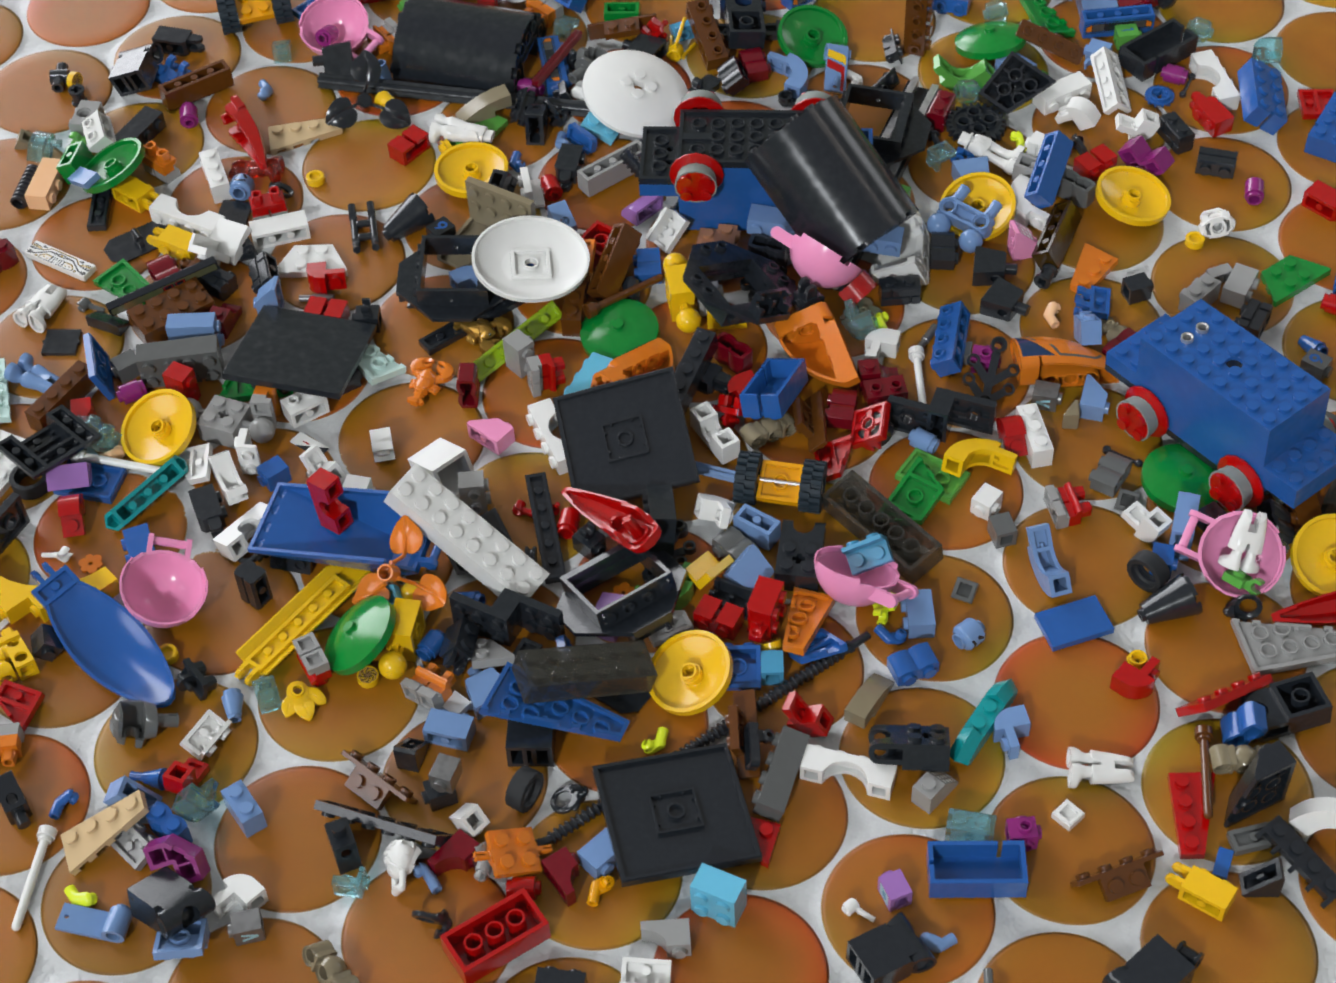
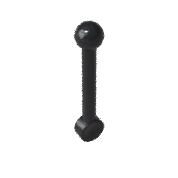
M1194 73L1188 75V81L1183 91L1179 93L1181 98L1186 97V91L1191 81L1195 80L1196 75Z
M1104 446L1102 449V452L1104 454H1107L1110 451L1112 453L1132 460V463H1134L1136 467H1142L1143 465L1142 460H1135L1121 453L1111 450L1110 446Z

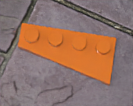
M794 587L788 623L783 639V651L804 656L834 606L835 600L827 594Z

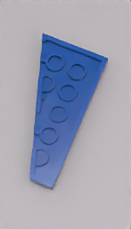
M508 661L479 711V714L617 742L621 741L630 723V720Z

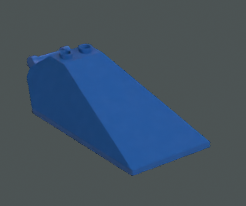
M278 482L247 550L249 553L377 572L380 565L389 564L390 560L393 561L402 555L393 553L390 548L391 533L401 516L384 503L389 491L343 487L344 492L337 499L350 508L354 522L338 535L321 526L307 484ZM423 535V544L419 551L415 554L407 553L406 557L395 565L399 567L401 575L418 574L421 567L436 570L439 564L437 560L441 549L434 544L430 557H425L431 541Z

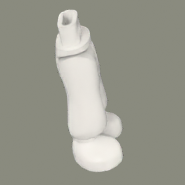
M437 113L434 117V122L430 125L429 142L436 144L440 137L443 136L449 142L492 143L495 137V130H489L484 125L469 123L456 117H446L442 113Z

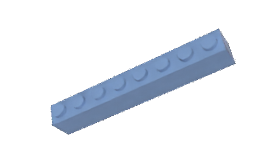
M751 203L747 220L748 234L758 233L772 237L771 229L775 226L781 227L792 235L796 234L777 207ZM896 227L862 251L900 257L905 227Z

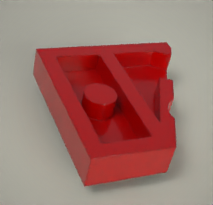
M1298 89L1297 99L1302 120L1318 119L1332 97L1334 89Z
M851 434L830 441L824 448L814 452L816 460L827 462L826 482L842 477L854 442Z
M4 679L0 686V707L13 723H20L25 733L45 695L40 691Z

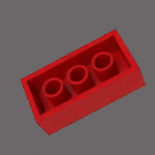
M525 888L518 890L440 935L443 951L464 983L478 981L551 938L549 922Z

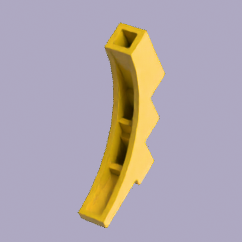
M106 566L91 575L80 578V581L97 588L111 598L120 593L118 579ZM0 576V618L2 620L6 618L12 625L30 612L36 618L40 617L44 622L50 620L47 610L31 594V591L37 587L36 585L21 584Z

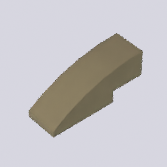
M505 84L494 87L469 101L455 113V116L469 123H477L496 117L495 111L512 106L511 94Z
M876 673L872 674L858 689L845 708L844 720L865 729L870 719L876 716L895 682Z

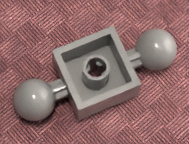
M214 395L206 409H203L196 399L188 398L196 412V425L201 440L235 449L234 439L238 436L240 428H248L250 437L257 443H267L275 435V426L271 420L264 417L253 420L249 403Z

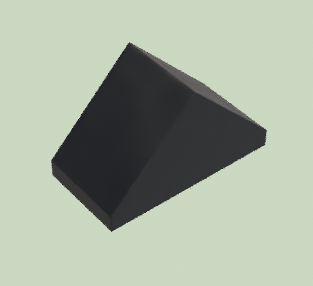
M408 737L393 747V753L397 768L419 773L430 742Z
M1280 857L1238 874L1243 897H1280L1285 882L1282 859Z

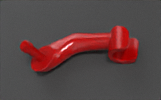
M518 500L513 506V514L515 516L526 515L532 517L531 509L526 508V503L523 500ZM559 502L552 504L554 516L560 513Z

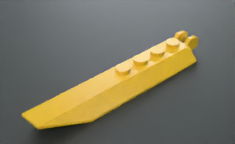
M334 565L326 566L236 651V654L243 663L237 668L234 677L240 680L247 675L244 683L250 687L259 680L260 675H268L295 649L292 640L313 632L357 590L360 580L372 571Z

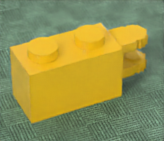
M131 175L111 188L115 200L140 214L145 210L149 211V206L159 196L150 184H146Z
M170 224L165 229L155 227L152 231L155 236L150 234L146 238L147 242L157 247L160 253L168 254L179 261L182 258L194 260L195 256L198 255L187 251L193 233Z
M1177 861L1171 866L1173 871L1180 876L1169 872L1166 874L1165 880L1168 884L1179 890L1177 898L1222 922L1235 900L1238 888L1233 886L1231 882L1212 875L1204 868H1199L1195 865L1190 868Z

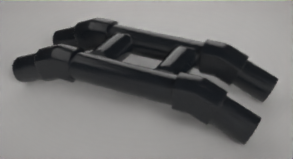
M374 201L366 202L368 219L357 221L355 204H348L352 245L355 254L361 251L360 241L371 240L372 249L374 251L380 249ZM370 227V232L359 234L358 228Z

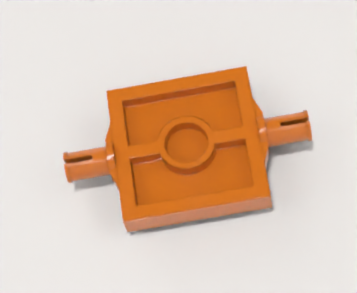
M532 827L490 830L485 833L486 851H475L473 858H475V862L488 860L493 869L495 879L536 875L542 871L539 856L552 854L551 844L538 846Z

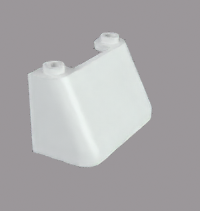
M918 211L914 216L899 225L900 227H905L900 257L878 254V263L871 265L869 275L876 283L879 284V278H886L888 276L918 275L921 286L929 284L930 234Z

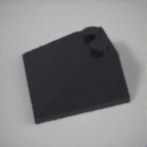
M60 405L45 414L47 426L22 442L13 435L0 441V452L34 480L102 439L99 433L64 405Z

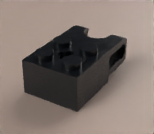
M725 0L724 16L728 48L750 49L760 47V49H764L766 29L761 0H752L748 6H739L734 0Z
M783 519L774 579L783 581L784 590L793 591L794 587L818 592L819 582L814 568V556L817 550L824 547L826 523L816 522L812 531L800 533L794 529L793 520Z
M1313 672L1271 683L1269 687L1250 692L1242 696L1238 701V707L1247 701H1254L1265 706L1268 731L1256 739L1259 742H1266L1331 723L1333 706Z
M910 723L908 725L878 724L872 726L869 730L868 739L870 746L868 754L873 763L902 765V770L949 772V727H944L941 724H933L931 726H921L917 723ZM877 733H882L886 738L875 739L874 736ZM876 749L886 751L881 756L875 754Z

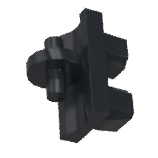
M190 658L183 659L184 669L177 676L179 678L176 683L177 688L180 691H193L200 701L206 700L207 693L216 689L217 679L214 675L203 676L206 675L207 670L203 661L193 663Z

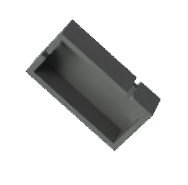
M216 334L136 344V364L146 389L165 386L162 373L173 361L193 368L197 382H202V379L205 378L206 381L222 379L224 360Z

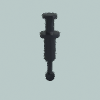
M932 123L928 139L932 140L936 149L940 150L941 156L947 158V152L943 151V145L939 139L940 133L934 130Z

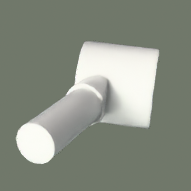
M62 546L59 552H42L41 557L57 558L59 561L66 563L73 553L68 552L70 550L69 547Z
M854 898L844 902L841 908L847 916H851L856 912L871 922H874L876 917L863 910Z

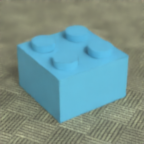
M702 863L690 885L691 910L701 917L707 916L723 926L729 925L735 928L747 905V881Z

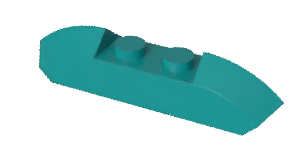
M174 455L104 515L106 528L119 531L189 471L186 461Z
M1012 679L995 683L970 716L950 749V757L955 762L971 765L994 730L997 715L1002 710L1009 708L1017 696L1018 690Z

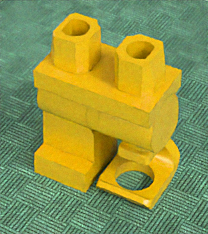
M11 627L3 629L1 632L2 637L0 638V681L8 675L12 676L9 681L15 682L18 680L10 662L15 667L21 681L40 673L32 654L17 630L14 631Z

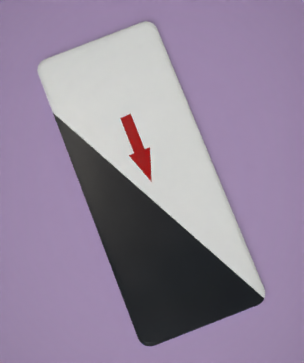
M299 432L290 440V443L305 451L313 444H318L323 454L329 449V447L302 432Z

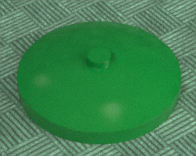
M801 5L790 9L784 14L778 26L777 39L782 51L786 55L792 53L798 56L807 67L824 68L826 65V61H824L826 43L847 46L848 34L843 22L831 11L820 6Z
M991 21L972 25L958 33L955 37V49L958 54L969 59L992 60L1007 57L1011 51L1014 53L1020 51L1027 41L1015 35L1019 27L1018 24L1006 21Z
M125 138L110 144L89 160L84 168L97 172L100 179L89 189H82L89 194L104 192L129 177L137 169L145 156V147L137 138Z
M622 299L601 309L598 315L591 319L585 317L582 329L580 330L582 346L588 356L595 352L612 359L659 338L660 334L658 320L654 312L647 305L631 299Z
M1164 445L1155 449L1146 457L1141 469V484L1148 497L1160 507L1174 513L1179 491L1201 495L1199 509L1213 501L1219 504L1209 494L1208 478L1215 470L1182 445Z
M370 596L353 605L339 619L328 637L324 651L330 669L333 672L343 676L354 674L365 668L380 654L389 641L396 623V610L391 602L382 596Z

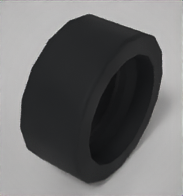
M18 466L14 467L11 471L9 482L13 492L19 494L21 499L35 500L48 492L46 473L42 475L37 483L30 486L19 485L21 480L29 475Z
M1150 550L1139 551L1127 563L1129 577L1139 588L1146 592H1156L1170 579V570L1165 561ZM1144 567H1146L1153 574V576L1150 575Z
M526 765L519 768L513 775L506 790V805L522 813L528 812L536 803L541 793L544 782L543 774Z

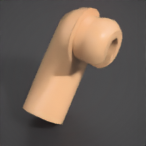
M1054 301L1047 304L1043 314L1052 329L1060 325L1055 314L1059 313L1057 310H1061V306Z
M116 445L113 449L99 455L123 459L125 451L123 446Z

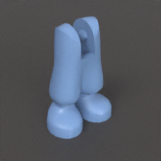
M26 352L20 356L18 364L11 362L4 371V378L12 383H20L25 388L42 393L60 377L39 364L33 366V356Z

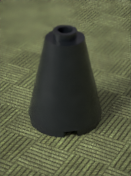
M412 192L382 226L384 230L382 234L388 241L392 240L395 242L426 228L427 225L436 220L432 213L429 214L428 206L416 193Z
M1181 573L1140 603L1137 614L1142 622L1146 621L1149 625L1199 615L1203 612L1201 601L1196 603V596L1198 594L1187 575Z

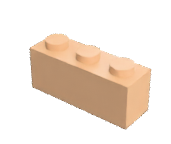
M42 157L24 195L29 209L50 211L53 203L56 202L57 195L62 190L65 180L56 169L60 159Z

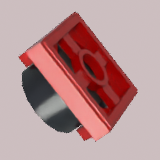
M888 401L854 411L851 436L854 441L852 449L863 447L867 450L875 451V448L882 449V446L891 439L894 425L889 420L891 404Z

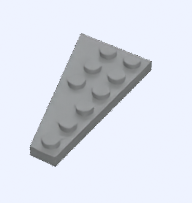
M1231 618L1230 624L1252 674L1260 672L1261 675L1273 674L1336 662V629H1333L1332 626L1312 628V625L1284 622L1264 624L1260 620L1240 622V619Z

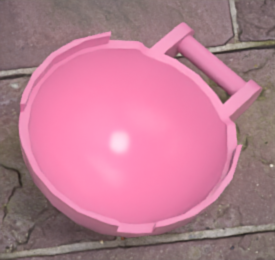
M315 0L304 10L298 24L300 26V37L306 46L318 55H322V47L324 46L317 43L315 34L326 25H333L339 31L338 39L330 45L351 40L353 61L358 56L354 52L362 45L365 37L373 40L365 48L370 53L385 41L381 35L368 28L367 12L358 0Z
M778 226L771 229V236L789 247L793 267L802 278L807 277L810 280V284H814L816 287L827 289L841 287L854 280L862 271L861 268L849 261L845 264L841 263L842 256L805 233L800 237L796 234L792 235Z
M1191 509L1188 514L1190 518L1180 542L1175 545L1173 550L1199 562L1205 579L1213 588L1221 593L1235 598L1244 594H1250L1247 590L1243 588L1238 589L1222 580L1224 571L1229 569L1218 563L1219 556L1230 554L1232 551L1227 545L1243 511H1232L1214 519ZM1253 512L1251 524H1254L1258 513ZM1268 519L1262 555H1256V562L1260 566L1259 571L1256 574L1247 573L1253 579L1261 578L1265 581V584L1262 586L1255 584V588L1261 592L1260 594L1266 593L1278 582L1286 563V547L1282 545L1278 535L1280 532ZM1199 520L1209 526L1201 536L1198 553L1188 549L1187 546ZM1246 550L1243 552L1241 560L1245 557Z
M149 533L146 552H141L134 558L131 557L122 569L119 581L122 602L133 617L148 626L155 628L179 626L192 619L204 604L208 593V580L203 567L200 568L194 560L190 559L192 539L183 541L154 536L155 534ZM153 545L185 549V555L169 550L152 551Z
M843 545L823 547L815 553L814 568L819 584L832 599L844 605L865 607L878 603L885 607L893 608L898 605V602L905 599H914L919 594L918 588L915 585L899 579L898 564L895 561L853 576L846 555L841 551Z

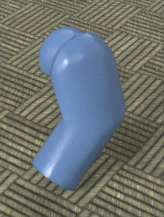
M559 131L556 137L555 146L559 150L562 143L571 144L566 140L567 134L564 131Z
M423 862L415 865L412 870L416 878L422 876L432 894L440 893L443 889L442 885L429 866Z

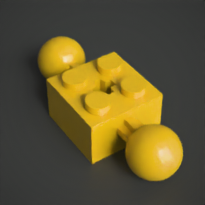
M670 253L663 261V269L665 271V290L672 322L676 321L677 327L682 332L693 333L701 325V316L696 311L698 310L697 298L695 299L696 296L682 278L687 260L680 253Z
M405 583L401 588L402 598L395 597L393 606L396 610V623L392 635L385 645L386 650L389 652L382 655L378 663L381 675L390 680L399 679L405 674L407 661L416 662L418 657L416 654L417 645L423 639L426 629L421 600H413V592L417 587Z

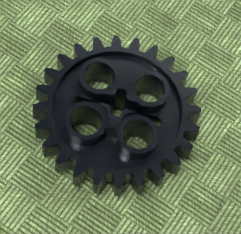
M970 102L969 106L963 103L962 108L956 106V110H951V114L948 115V119H946V132H949V137H953L952 141L958 140L964 131L968 134L973 132L974 135L980 134L990 137L996 143V140L1001 141V136L1005 134L1006 118H1003V113L999 114V109L993 110V105L988 108L987 103L983 106H980L979 102L976 105Z

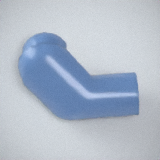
M265 79L260 80L258 86L261 89L257 96L262 101H265L267 97L269 98L272 95L273 89Z
M924 932L920 936V939L927 947L935 953H941L958 943L953 933L942 938L929 932Z

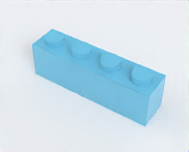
M592 352L589 358L584 360L581 370L575 373L572 383L565 388L563 395L590 388L593 375L607 368L613 359Z

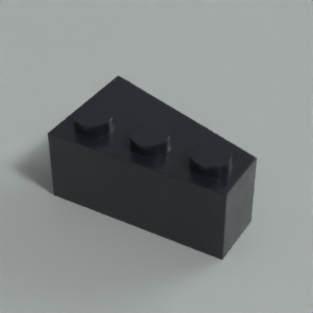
M646 484V492H642L643 511L648 513L658 523L662 531L660 538L649 551H666L669 555H674L677 518L672 484Z

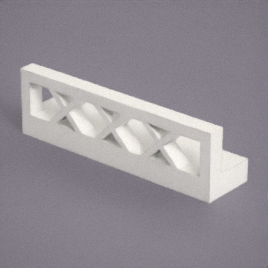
M1103 46L1090 56L1103 113L1110 115L1115 110L1120 109L1128 114L1132 110L1118 54Z

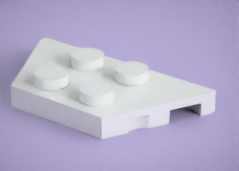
M333 244L294 245L278 265L280 278L307 277V263L326 262L327 269L345 268L346 276H348V271Z

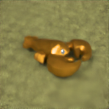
M496 317L492 322H489L487 319L478 318L477 321L454 322L453 324L454 330L462 329L467 332V342L476 345V341H478L479 349L483 354L500 341V339H491L495 335L494 328H497L498 334L501 337L504 335L503 332H506L507 336L513 331L512 324L504 317Z

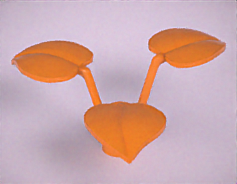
M403 515L398 520L390 536L392 552L402 555L393 561L390 560L389 564L380 565L377 573L365 575L358 584L356 593L351 601L353 604L375 595L382 596L389 601L391 593L386 586L389 584L388 582L394 583L396 581H402L417 587L413 592V600H421L423 611H433L444 607L447 603V589L444 582L438 576L424 574L420 579V583L401 577V571L395 565L404 559L407 553L415 554L418 552L423 544L421 529L408 516Z

